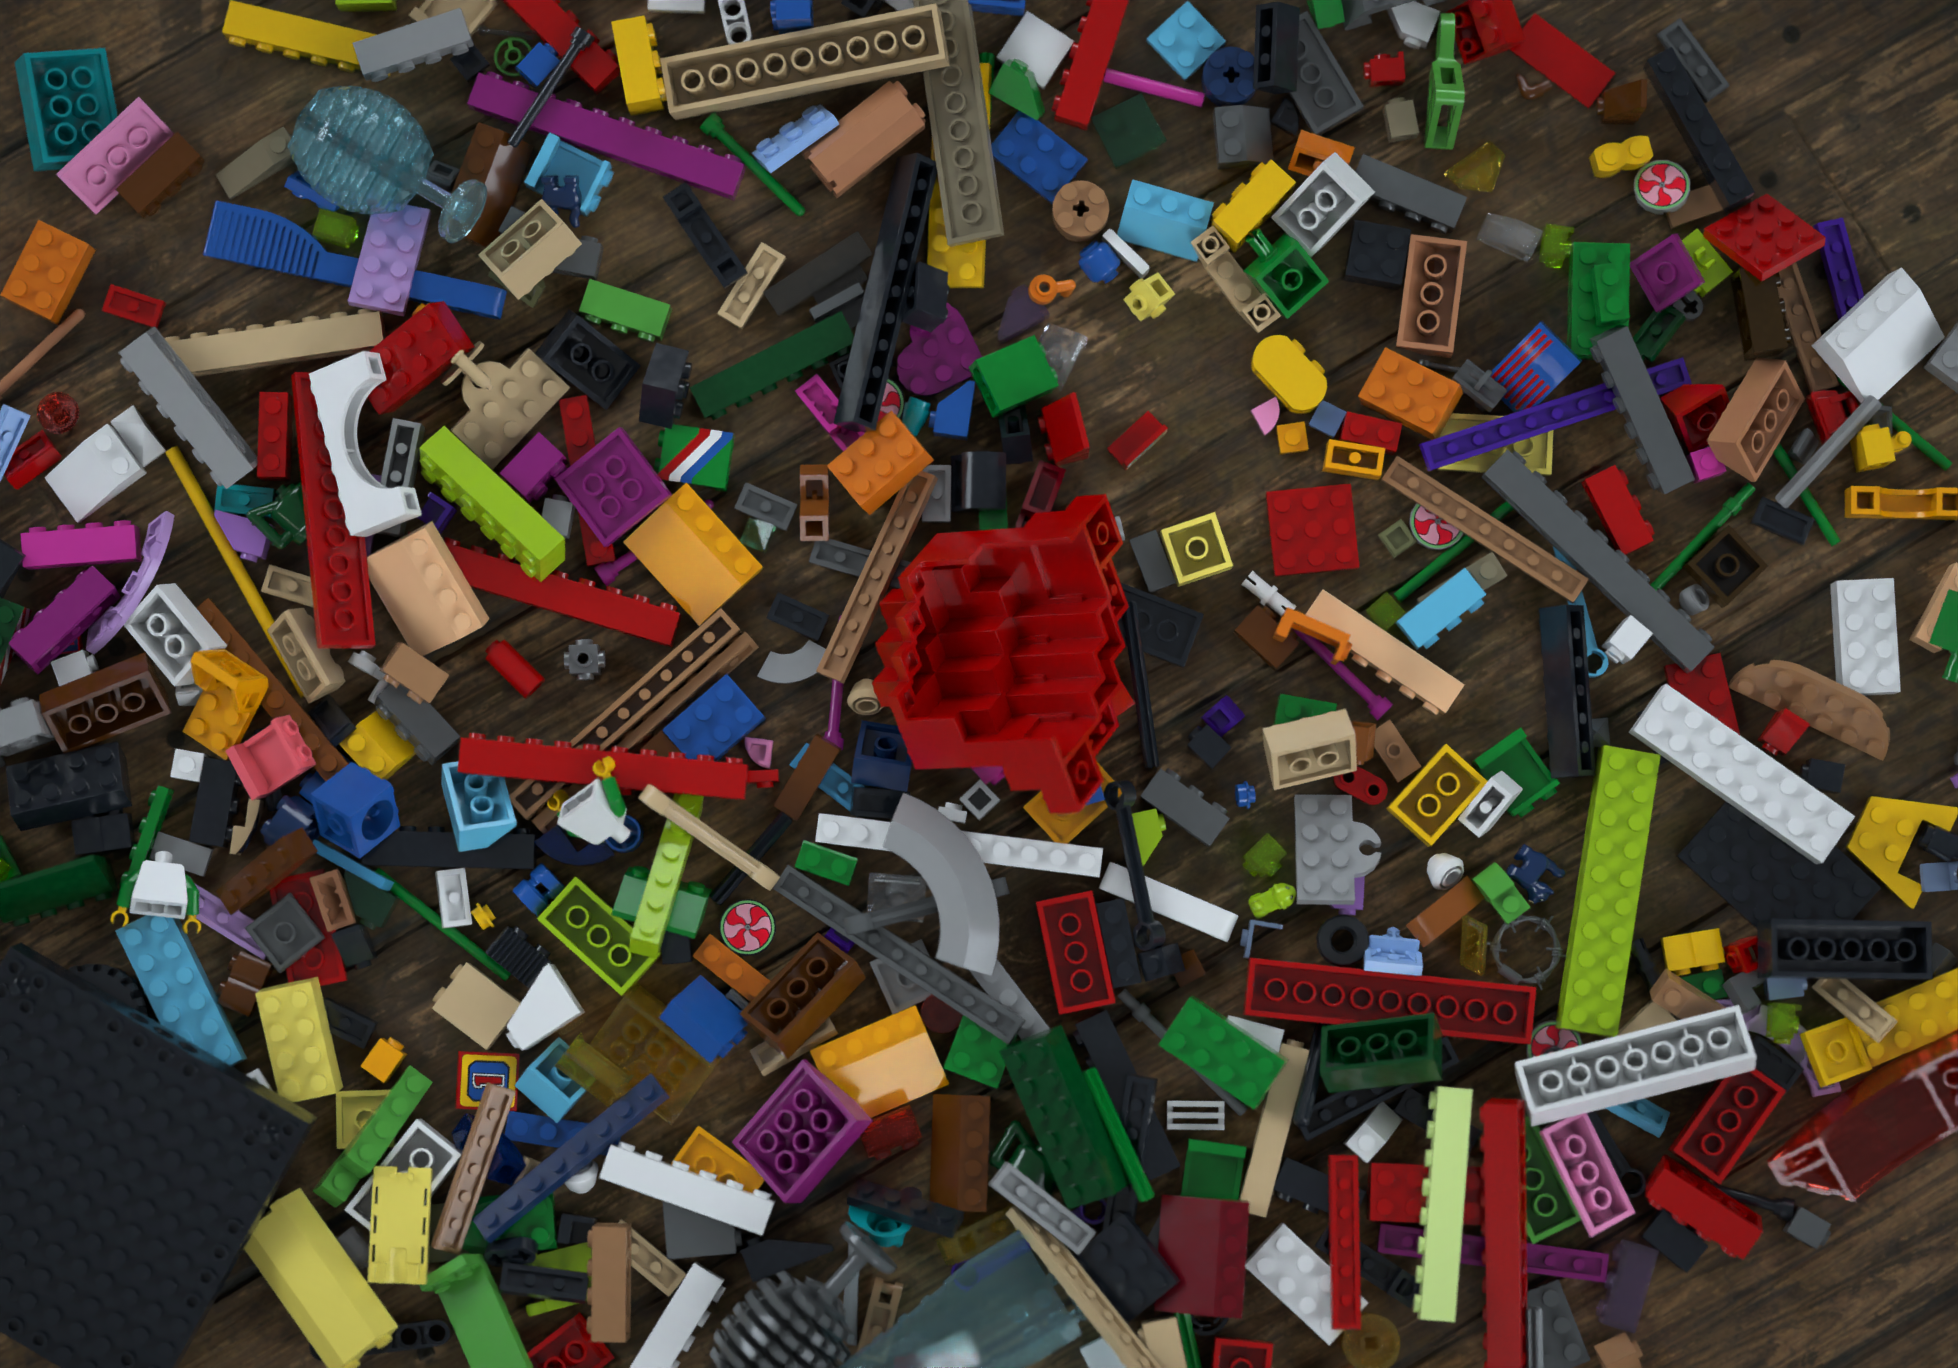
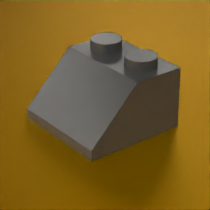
M1247 105L1214 107L1213 123L1218 169L1258 166L1261 162L1266 165L1271 159L1274 161L1269 108Z

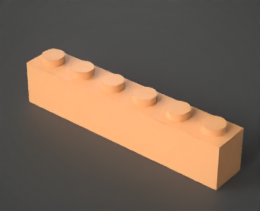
M1322 589L1305 614L1350 634L1348 642L1353 644L1350 653L1353 654L1352 659L1365 668L1367 665H1370L1377 670L1375 673L1377 677L1388 684L1392 680L1401 686L1399 691L1412 700L1416 696L1424 702L1422 707L1434 715H1437L1438 712L1444 715L1464 687V684L1324 589Z

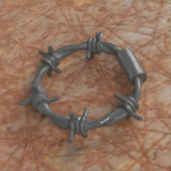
M1520 915L1508 925L1504 922L1500 930L1495 934L1492 942H1484V944L1490 945V951H1492L1493 958L1498 967L1497 973L1514 985L1518 983L1538 984L1540 990H1543L1541 984L1546 981L1557 966L1560 957L1566 958V955H1563V949H1561L1555 930L1550 924L1554 918L1552 915L1549 920L1536 916ZM1531 921L1538 924L1534 930L1535 932L1541 928L1546 930L1553 938L1554 948L1546 947V950L1552 951L1553 954L1551 956L1553 958L1547 970L1541 972L1539 966H1537L1536 968L1539 973L1534 974V977L1523 979L1516 971L1500 962L1499 951L1507 952V949H1500V940L1503 932L1509 927L1516 933L1514 926L1519 925L1520 922Z

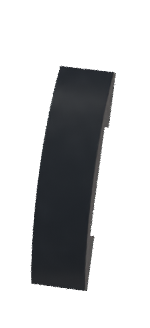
M684 182L663 196V199L724 289L748 274L687 182Z
M1328 1224L1315 1247L1330 1256ZM1360 1242V1276L1411 1309L1414 1295H1419L1420 1283H1415L1414 1276Z

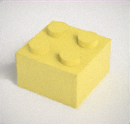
M1215 512L1160 531V536L1178 587L1232 569L1233 564Z

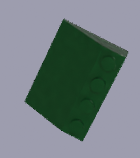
M90 855L1 882L0 919L3 923H12L13 927H18L30 923L29 918L37 915L44 919L57 915V909L67 907L68 911L84 907V901L95 898V902H101L112 898L111 893L119 891L110 858Z

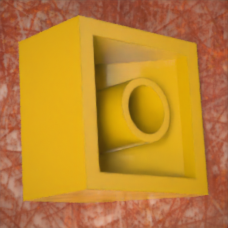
M377 711L355 726L357 729L339 744L360 767L367 768L375 776L386 780L416 754L414 752L415 747L408 739L406 741L401 739L395 731V725L389 719L384 720Z

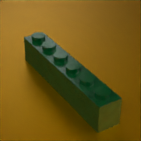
M842 311L689 388L705 419L711 417L712 421L728 414L727 408L735 404L740 408L752 402V395L761 391L764 396L778 389L776 383L787 379L788 383L803 376L802 370L812 366L813 370H816L829 363L828 357L836 353L838 357L850 353L854 335Z

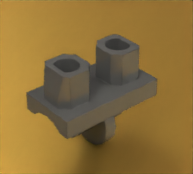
M1468 359L1451 379L1461 385L1463 394L1471 397L1474 400L1475 406L1482 412L1486 410L1491 412L1508 391L1490 377L1493 373L1491 370L1488 369L1485 373Z

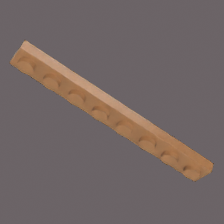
M1396 456L1381 480L1572 604L1589 580L1578 571L1399 456Z
M921 471L899 490L816 670L820 675L842 684L845 683L880 607L879 603L885 596L937 483L938 478L935 475Z

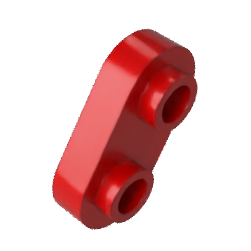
M1358 766L1357 771L1350 772L1353 775V781L1350 783L1343 780V774L1333 776V782L1339 790L1352 795V797L1368 805H1377L1387 796L1388 789L1386 783L1381 778ZM1371 785L1378 787L1379 792L1376 796H1372L1368 792V788Z

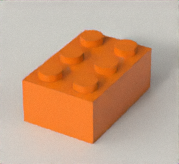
M38 220L0 296L58 325L96 250L88 243Z
M1385 347L1358 397L1362 405L1398 423H1402V425L1433 440L1439 438L1459 402L1463 390L1459 383Z
M891 410L877 422L876 430L865 432L829 463L827 467L859 506L871 515L932 463L934 459L901 419Z

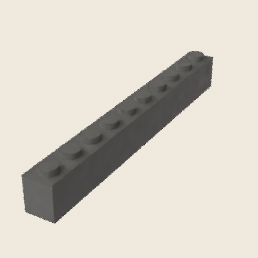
M1507 449L1481 478L1574 567L1587 577L1627 617L1633 616L1653 633L1650 639L1685 673L1691 672L1715 647L1710 643L1712 641L1710 635L1703 629L1697 630L1691 625L1692 619L1686 612L1680 608L1676 610L1669 604L1671 599L1661 589L1656 591L1648 584L1650 579L1640 569L1635 571L1628 564L1630 560L1623 552L1618 549L1614 551L1607 544L1609 540L1599 530L1594 532L1587 525L1588 520L1578 510L1573 512L1566 505L1568 501L1557 490L1552 492L1545 485L1547 481L1539 472L1534 471L1532 473L1525 466L1526 460L1518 452L1514 451L1511 453Z

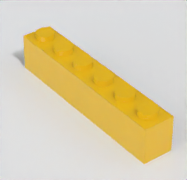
M230 0L222 30L224 36L229 39L228 42L230 44L245 47L246 43L256 45L257 50L266 53H272L273 50L283 52V56L299 60L300 56L311 58L310 62L321 66H327L328 62L338 65V69L346 72H354V69L361 70L353 43L376 35Z

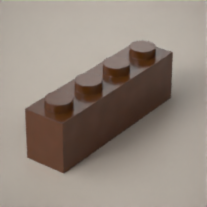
M302 827L278 839L215 892L230 915H233L253 905L318 852V850Z

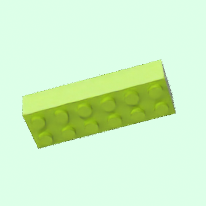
M445 426L419 447L421 474L430 484L435 483L441 488L442 495L451 503L455 501L461 507L462 514L469 521L475 520L481 526V531L488 539H495L501 545V550L510 559L514 557L521 563L522 570L529 577L535 576L542 582L565 561V538Z

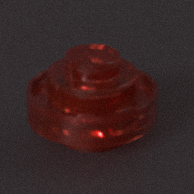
M53 392L46 395L40 401L37 407V419L39 424L48 432L63 434L76 425L80 409L77 402L69 394Z
M933 994L926 997L922 1004V1021L933 1032L942 1034L951 1032L962 1020L960 1012Z

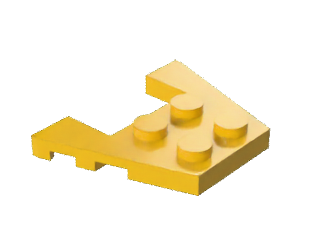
M1871 796L1862 811L1846 849L1871 873L1877 876L1892 893L1901 899L1906 907L1914 909L1922 893L1921 884L1899 874V868L1921 821L1950 831L1957 818L1958 808Z

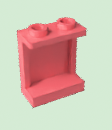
M290 715L274 718L271 720V725L244 743L233 745L226 750L251 800L268 797L316 765L310 748L305 744L299 733L298 725L292 720Z

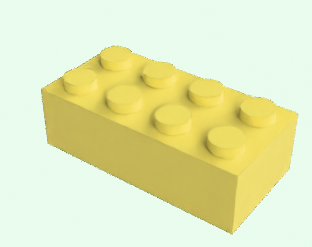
M318 977L262 988L255 993L278 1094L291 1102H297L339 1092L343 1088Z

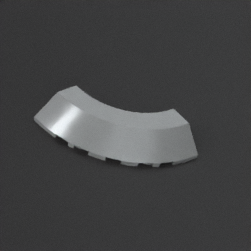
M903 793L882 848L894 852L909 862L921 874L933 893L940 918V941L936 958L962 968L992 976L998 953L1000 920L993 883L975 847L952 821L932 806Z

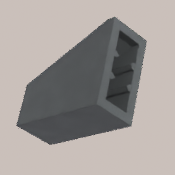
M663 1201L667 1259L734 1254L738 1252L737 1247L742 1246L741 1229H736V1226Z

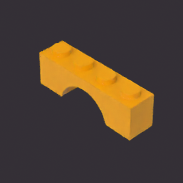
M1850 486L1845 489V518L1958 520V488L1936 487L1901 490L1887 489L1880 486Z

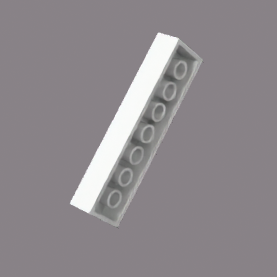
M1667 684L1659 688L1629 731L1631 735L1815 864L1824 862L1855 817Z
M1737 1005L1515 1062V1076L1522 1099L1525 1100V1109L1530 1125L1533 1127L1755 1070L1756 1055L1740 1007Z

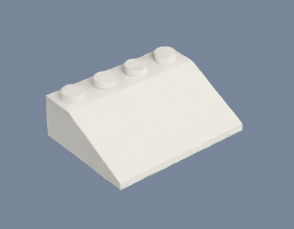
M1901 267L1882 279L1811 346L1859 402L1862 403L1869 395L1879 400L1945 337L1920 288Z

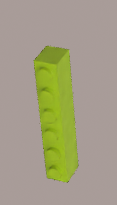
M674 794L672 801L700 819L704 796ZM668 818L630 936L629 952L657 959L694 839V836Z

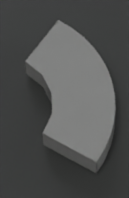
M809 640L802 649L792 654H778L770 651L757 677L769 682L782 684L794 683L810 678L817 674L816 670L826 649Z

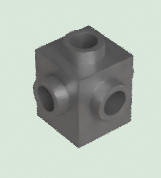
M591 639L576 640V645H569V652H564V667L569 669L572 676H577V680H594V675H601V668H605V651H600V646L593 644ZM581 654L588 655L587 663H579L578 658Z

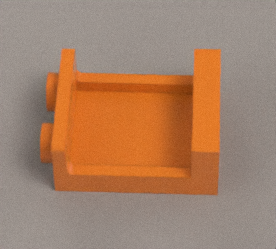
M1289 607L1283 612L1272 637L1283 643L1292 628L1329 644L1336 649L1330 661V664L1336 665L1340 660L1344 662L1353 645L1348 642L1350 634Z

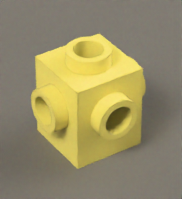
M1156 273L1145 280L1140 278L1129 287L1131 293L1123 300L1141 322L1149 316L1155 319L1166 310L1164 304L1175 293L1162 276Z

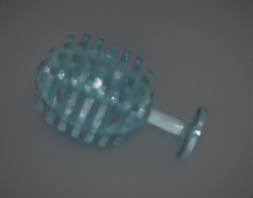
M358 86L324 88L317 91L315 97L301 110L297 117L293 135L287 147L304 180L311 185L315 192L322 195L331 204L350 212H360V214H385L403 210L416 194H419L443 209L439 218L438 230L440 236L449 243H456L464 238L478 221L486 203V185L479 180L470 179L463 182L450 194L428 181L426 176L430 161L434 155L429 140H427L422 127L411 116V113L390 96L373 89H364Z

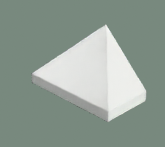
M134 405L110 421L143 468L166 452Z

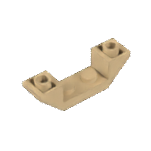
M1214 225L1190 242L1205 270L1238 314L1257 333L1281 317L1265 293L1261 295L1243 272L1242 268L1228 251L1230 249L1229 245Z

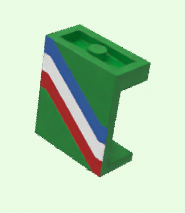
M673 424L672 429L665 428V430H660L658 447H662L661 458L655 459L654 470L663 483L665 481L687 482V484L713 487L716 491L727 492L735 439L734 433Z

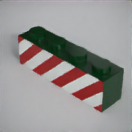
M1 597L0 686L14 655V651L8 643L19 629L26 626L32 612L28 608Z

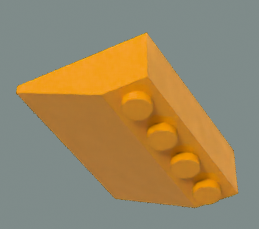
M687 482L623 542L698 626L703 624L763 569V566Z
M916 1005L810 1050L817 1069L854 1099L870 1118L949 1085Z

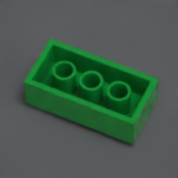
M1573 242L1569 247L1567 346L1581 360H1594L1590 352V348L1593 347L1590 341L1591 338L1617 326L1597 327L1589 271L1594 265L1622 262L1629 308L1630 244ZM1629 320L1622 325L1629 327Z
M1195 996L1189 997L1158 1044L1252 1109L1258 1108L1289 1061V1059Z

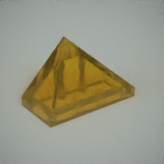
M1489 140L1444 172V174L1459 189L1492 192L1505 155Z
M1464 915L1462 917L1460 965L1482 976L1485 974L1488 926L1468 915Z

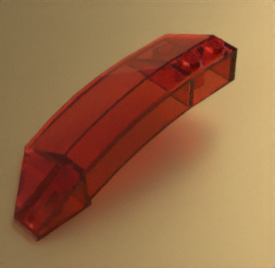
M1958 1029L1929 1044L1914 1049L1883 1066L1834 1099L1808 1120L1767 1160L1779 1184L1787 1187L1795 1185L1806 1188L1809 1192L1830 1196V1194L1845 1197V1200L1856 1202L1855 1199L1898 1166L1931 1145L1957 1132Z

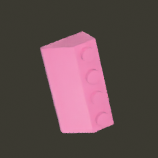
M1587 1113L1554 1121L1546 1125L1539 1132L1590 1237L1635 1213Z

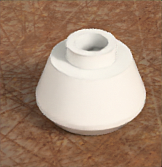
M1447 853L1433 855L1427 864V874L1432 886L1437 890L1450 889L1459 882L1464 873L1463 861Z
M592 1160L567 1180L565 1185L568 1189L578 1194L590 1191L596 1183L598 1174L597 1163Z

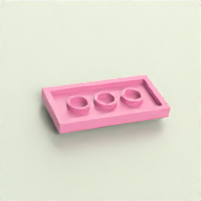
M138 97L56 175L97 214L119 194L115 189L167 142L174 133Z

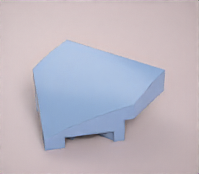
M1395 927L1388 928L1387 934L1382 936L1370 935L1369 945L1364 953V971L1421 976L1423 963L1422 953L1419 952L1420 941L1403 938L1400 936V930Z

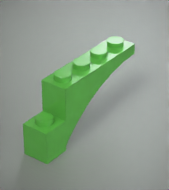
M411 1065L408 1066L365 1125L327 1169L313 1189V1192L334 1208L344 1203L359 1180L369 1174L433 1082Z

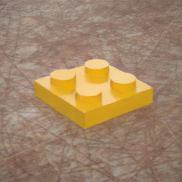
M1847 1017L1799 1034L1820 1088L1873 1069L1857 1028Z

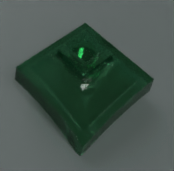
M1142 93L1091 117V121L1115 170L1167 142Z

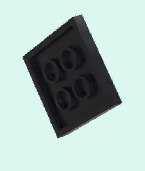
M1128 1212L1121 1215L1092 1239L1079 1255H1073L1127 1324L1181 1281Z

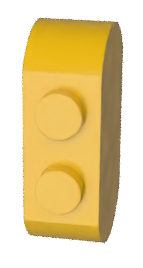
M1283 335L1269 336L1263 339L1254 351L1251 360L1252 372L1291 413L1305 414L1313 411L1318 407L1326 394L1327 380L1323 375L1325 370L1316 360L1310 361L1303 354L1306 350L1296 339L1291 341L1287 336Z

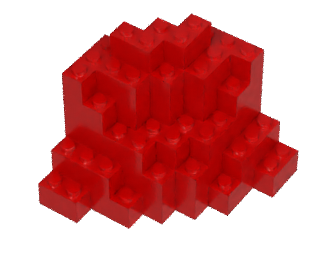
M1106 494L1076 496L1065 511L1035 513L1024 527L937 533L898 577L901 588L891 589L879 603L888 629L875 643L885 668L873 680V690L877 695L880 706H890L899 732L902 734L908 755L911 757L915 769L1002 766L1004 776L1011 790H1041L1042 798L1046 802L1050 814L1080 813L1103 783L1104 779L1095 756L1119 726L1111 700L1123 685L1114 660L1126 645L1117 621L1129 608L1112 561V557L1122 546L1123 540Z

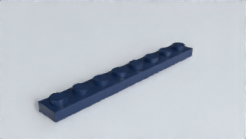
M649 1074L477 1214L472 1220L489 1243L494 1241L667 1100L669 1095L652 1074Z

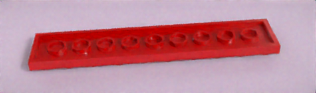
M294 372L291 375L317 648L372 649L376 645L365 537L351 536L346 527L343 504L338 496L339 489L336 477L331 469L332 462L329 450L324 442L325 435L322 423L318 418L315 396L311 391L310 372Z

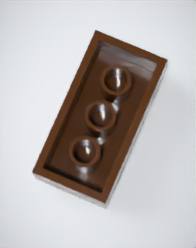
M146 652L39 694L41 714L63 753L84 749L171 714L168 694Z

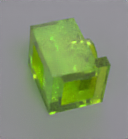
M1546 224L1543 228L1538 262H1544L1548 268L1561 269L1565 257L1569 258L1572 241H1567V238H1571L1574 234V228Z
M1768 1003L1765 1037H1773V1043L1791 1045L1794 1033L1797 1034L1799 1030V1017L1795 1016V1011H1801L1802 1005Z

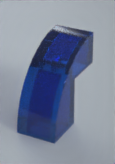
M559 825L535 841L536 845L550 857L574 866L597 865L616 856L605 840L598 845L590 843L578 852Z
M465 1113L452 1131L456 1149L464 1150L475 1118L474 1115ZM501 1133L487 1173V1179L512 1185L526 1167V1163L516 1146L507 1136Z

